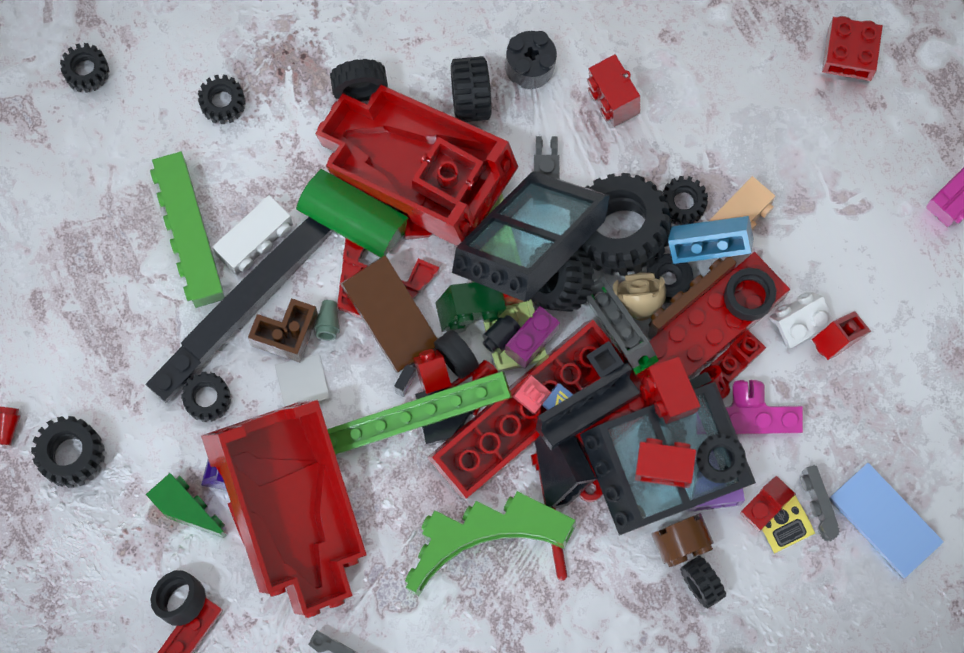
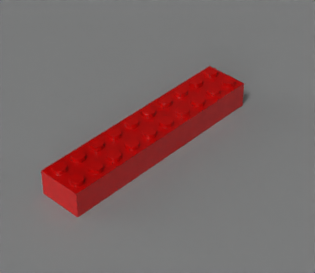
M754 251L649 341L659 360L651 366L679 357L690 380L725 351L747 329L749 330L761 320H741L733 316L726 308L724 301L725 287L731 276L739 270L756 268L764 271L772 278L777 292L776 300L770 311L786 298L790 288ZM745 280L737 285L734 295L736 301L741 306L755 309L764 303L766 293L759 283ZM648 368L637 375L633 370L631 371L630 379L639 391L641 381ZM640 393L637 399L581 433L651 405L648 400H644ZM648 415L608 429L613 444L616 445ZM579 433L575 438L582 451L587 453L580 437L581 433Z

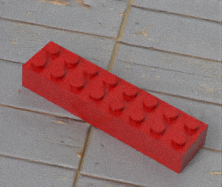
M594 320L584 322L509 387L512 398L486 406L427 457L460 498L467 499L540 436L536 430L537 419L547 409L541 405L535 413H531L513 397L514 393L528 376L532 375L550 392L560 383L574 395L601 379L586 355L610 341L623 363L626 361Z

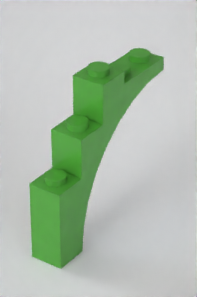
M518 491L514 497L510 496L504 506L505 515L478 501H475L473 507L468 506L462 518L465 521L464 524L434 510L432 516L428 515L425 518L421 530H423L422 535L430 542L428 545L424 544L418 555L420 561L416 569L411 568L405 582L408 583L406 588L409 592L419 597L429 580L448 561L467 549L489 541L503 538H527L544 541L565 549L576 527V521Z

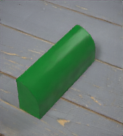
M320 169L308 182L296 206V210L380 258L387 255L404 235L408 220L407 216L323 169Z

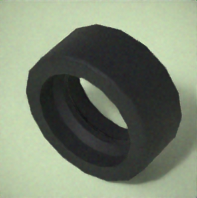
M745 268L731 276L725 287L724 301L726 308L733 316L741 320L754 321L768 314L776 300L777 290L774 281L767 273L756 268ZM745 280L759 283L766 293L764 303L755 309L741 306L736 301L734 295L735 288L739 283Z
M174 570L165 574L156 583L150 598L151 608L155 615L172 626H182L191 622L199 615L206 598L205 588L198 579L186 571ZM188 585L189 592L184 603L179 608L168 611L167 605L172 593L179 587Z

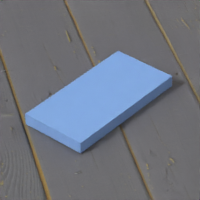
M869 463L861 468L829 498L837 509L903 578H906L944 542Z

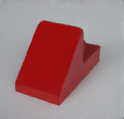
M775 476L740 512V515L760 532L796 493L778 476Z

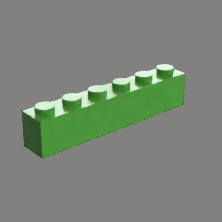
M180 151L152 159L154 169H151L150 173L154 185L159 184L161 192L156 194L160 207L166 208L167 215L163 216L167 231L172 230L174 236L173 239H170L173 253H178L181 262L176 264L180 277L186 278L187 286L183 287L187 301L192 300L195 308L222 301L225 295L183 153Z

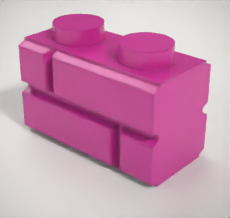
M964 167L926 206L927 210L935 217L937 216L938 220L946 227H950L954 222L960 224L964 220Z

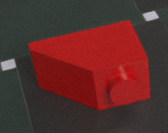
M854 311L830 323L812 341L815 343L817 351L829 360L865 337L871 330Z

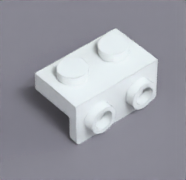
M813 292L799 295L795 302L778 307L775 313L769 316L770 321L777 324L783 340L789 348H793L819 333L833 322L823 296Z

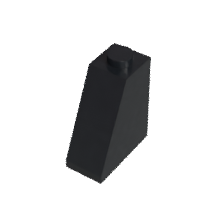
M541 436L534 441L546 506L552 509L568 506L597 479L575 436L550 450Z

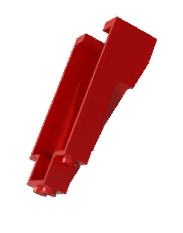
M380 85L377 91L371 95L368 104L342 94L338 101L334 102L331 111L325 120L319 124L315 133L323 147L335 152L330 155L326 164L330 174L360 191L407 213L414 224L456 246L487 217L518 169V164L509 141L383 85ZM438 137L483 161V172L464 203L458 201L452 211L412 189V178L421 165L420 160L425 153L428 154Z
M319 401L297 402L201 435L210 466L216 467L224 480L259 593L270 594L272 597L280 595L287 590L294 614L303 615L305 618L320 614V609L326 606L334 608L345 603L344 599L353 596L344 567L358 564V559L367 554Z

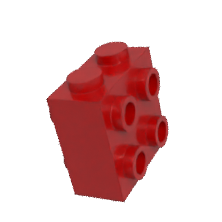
M846 16L833 17L828 27L822 73L872 81L877 71L883 25H878L873 21H855Z

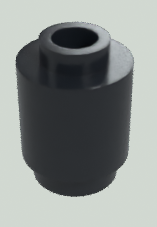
M506 315L504 318L500 317L482 335L484 339L482 343L491 353L497 352L501 354L505 350V345L521 327L509 315Z

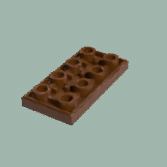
M386 255L340 283L396 373L403 370L405 365L412 364L414 362L413 358L419 356V353L435 348L434 342L438 338Z
M731 256L724 260L721 258L717 259L709 267L710 271L704 277L700 274L689 284L691 287L687 292H678L670 300L671 304L666 310L661 307L650 317L652 320L648 324L650 328L647 337L650 340L729 274L737 262Z

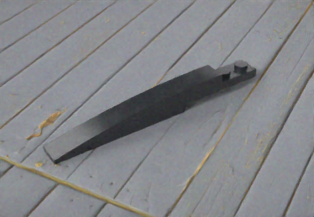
M308 217L181 342L182 346L145 385L162 401L167 403L181 389L187 379H190L237 328L240 330L332 234L333 230Z

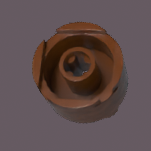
M701 513L651 533L663 563H667L669 567L687 561L686 555L690 553L695 557L713 550L711 544L714 542Z

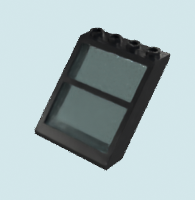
M532 171L456 247L452 273L524 302L529 301L605 222L610 195Z
M716 382L694 389L700 403V408L693 415L666 424L663 417L660 418L657 415L655 406L651 405L598 425L580 434L619 536L756 483L747 459L742 473L735 480L720 484L711 482L700 473L696 463V456L690 488L635 481L640 442H646V438L663 440L662 445L674 446V442L690 444V449H695L696 455L700 444L706 438L715 434L733 436L739 441ZM717 447L710 453L709 462L715 469L726 470L732 465L733 456L727 448Z

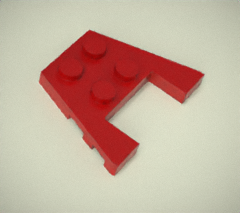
M345 238L340 283L368 266L359 262L365 249ZM418 258L408 281L401 280L413 300L439 273L440 267ZM340 284L338 309L362 319Z

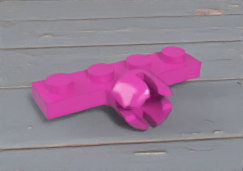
M738 380L733 383V402L731 406L726 407L736 434L803 433V406H767L763 382L749 380V395L747 381ZM696 412V435H706L700 418L698 416V413Z

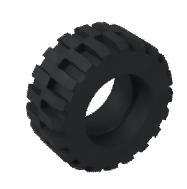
M615 173L607 175L608 178L603 180L598 178L593 181L594 185L591 187L587 185L585 187L610 195L606 217L617 211H632L640 214L645 221L636 233L625 238H609L596 230L580 248L581 251L587 253V258L591 259V268L597 271L604 269V273L607 275L619 272L620 276L628 275L627 272L631 271L637 274L642 272V267L647 266L650 268L653 266L655 258H661L665 253L664 247L669 246L668 239L672 225L668 203L662 191L657 190V186L651 181L645 183V178L635 175V177H631L630 173H621V176H615ZM572 212L570 213V226L580 217V215L574 214Z

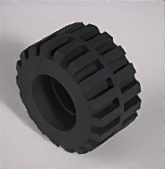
M484 56L453 59L451 62V85L455 118L464 122L489 120L492 114V102L486 59Z
M546 244L542 246V249L539 248L535 251V256L531 257V264L527 268H530L552 244ZM579 248L531 298L532 302H536L535 305L537 307L540 306L545 310L572 312L573 310L580 309L581 304H585L588 301L587 296H590L592 292L591 285H594V279H592L594 268H591L592 262L590 258H587V253Z
M63 416L57 417L58 422L55 423L52 420L46 422L48 427L46 429L41 427L38 430L41 435L40 437H34L33 442L36 444V447H31V453L35 456L32 460L38 467L37 470L50 482L60 487L65 485L68 488H74V484L79 486L85 485L84 480L86 479L92 481L95 478L92 474L95 471L100 472L102 468L99 464L104 462L105 456L102 454L105 448L101 443V437L90 424L88 425L82 419L77 420L74 416H68V419H65ZM69 439L80 440L82 442V452L79 458L72 464L58 465L55 460V453L59 445Z

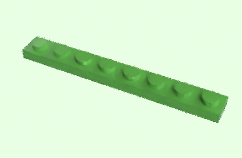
M502 371L327 430L335 455L512 398L505 373Z

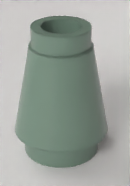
M333 300L322 301L314 326L318 339L334 340L340 332L337 302Z

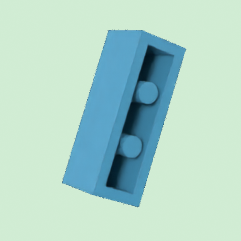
M749 216L672 226L668 243L673 264L751 254L754 238Z

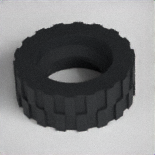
M373 59L346 61L343 64L337 65L336 68L332 69V73H330L332 93L336 99L345 94L360 102L369 101L371 95L377 91L380 85L388 87L385 66Z

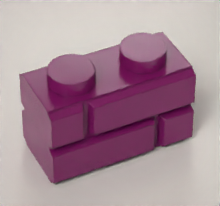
M539 306L532 314V318L530 317L505 345V353L526 369L558 332L560 322Z

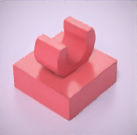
M530 375L514 393L513 397L531 413H535L552 392Z

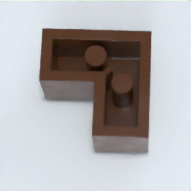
M291 298L282 322L257 314L248 335L250 345L300 363L318 317L316 306Z

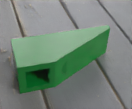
M169 473L145 494L167 519L222 538L227 536L222 530L225 524L215 514L210 517L204 509L208 506L198 495L193 498L186 491L190 486L180 475L175 479Z

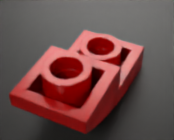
M747 329L710 366L717 365L721 367L723 380L730 384L766 347Z

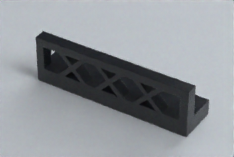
M628 363L538 416L536 430L550 450L640 396L641 392L630 379L632 368Z

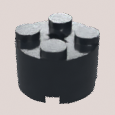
M524 31L510 39L506 50L505 71L513 83L515 82L525 89H536L544 86L552 77L557 51L547 33L544 31Z

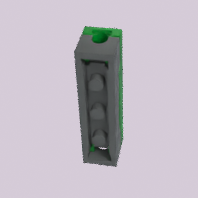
M604 276L594 281V285H591V295L587 296V302L637 375L659 360L650 342L614 293Z

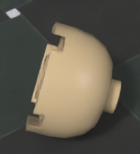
M653 273L629 274L625 276V281L619 283V280H616L612 286L614 293L632 318L639 321L649 319L650 316L663 306L666 299L664 278L660 276V280L655 279Z

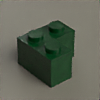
M476 282L450 285L435 302L441 331L453 330L457 334L465 332L467 327L475 320H483L485 323L496 321L506 310L503 293Z

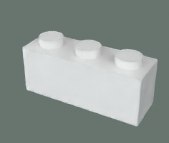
M268 195L212 247L215 255L236 276L241 271L246 272L253 265V260L260 254H266L272 248V243L279 236L282 238L289 233L293 224L291 216Z

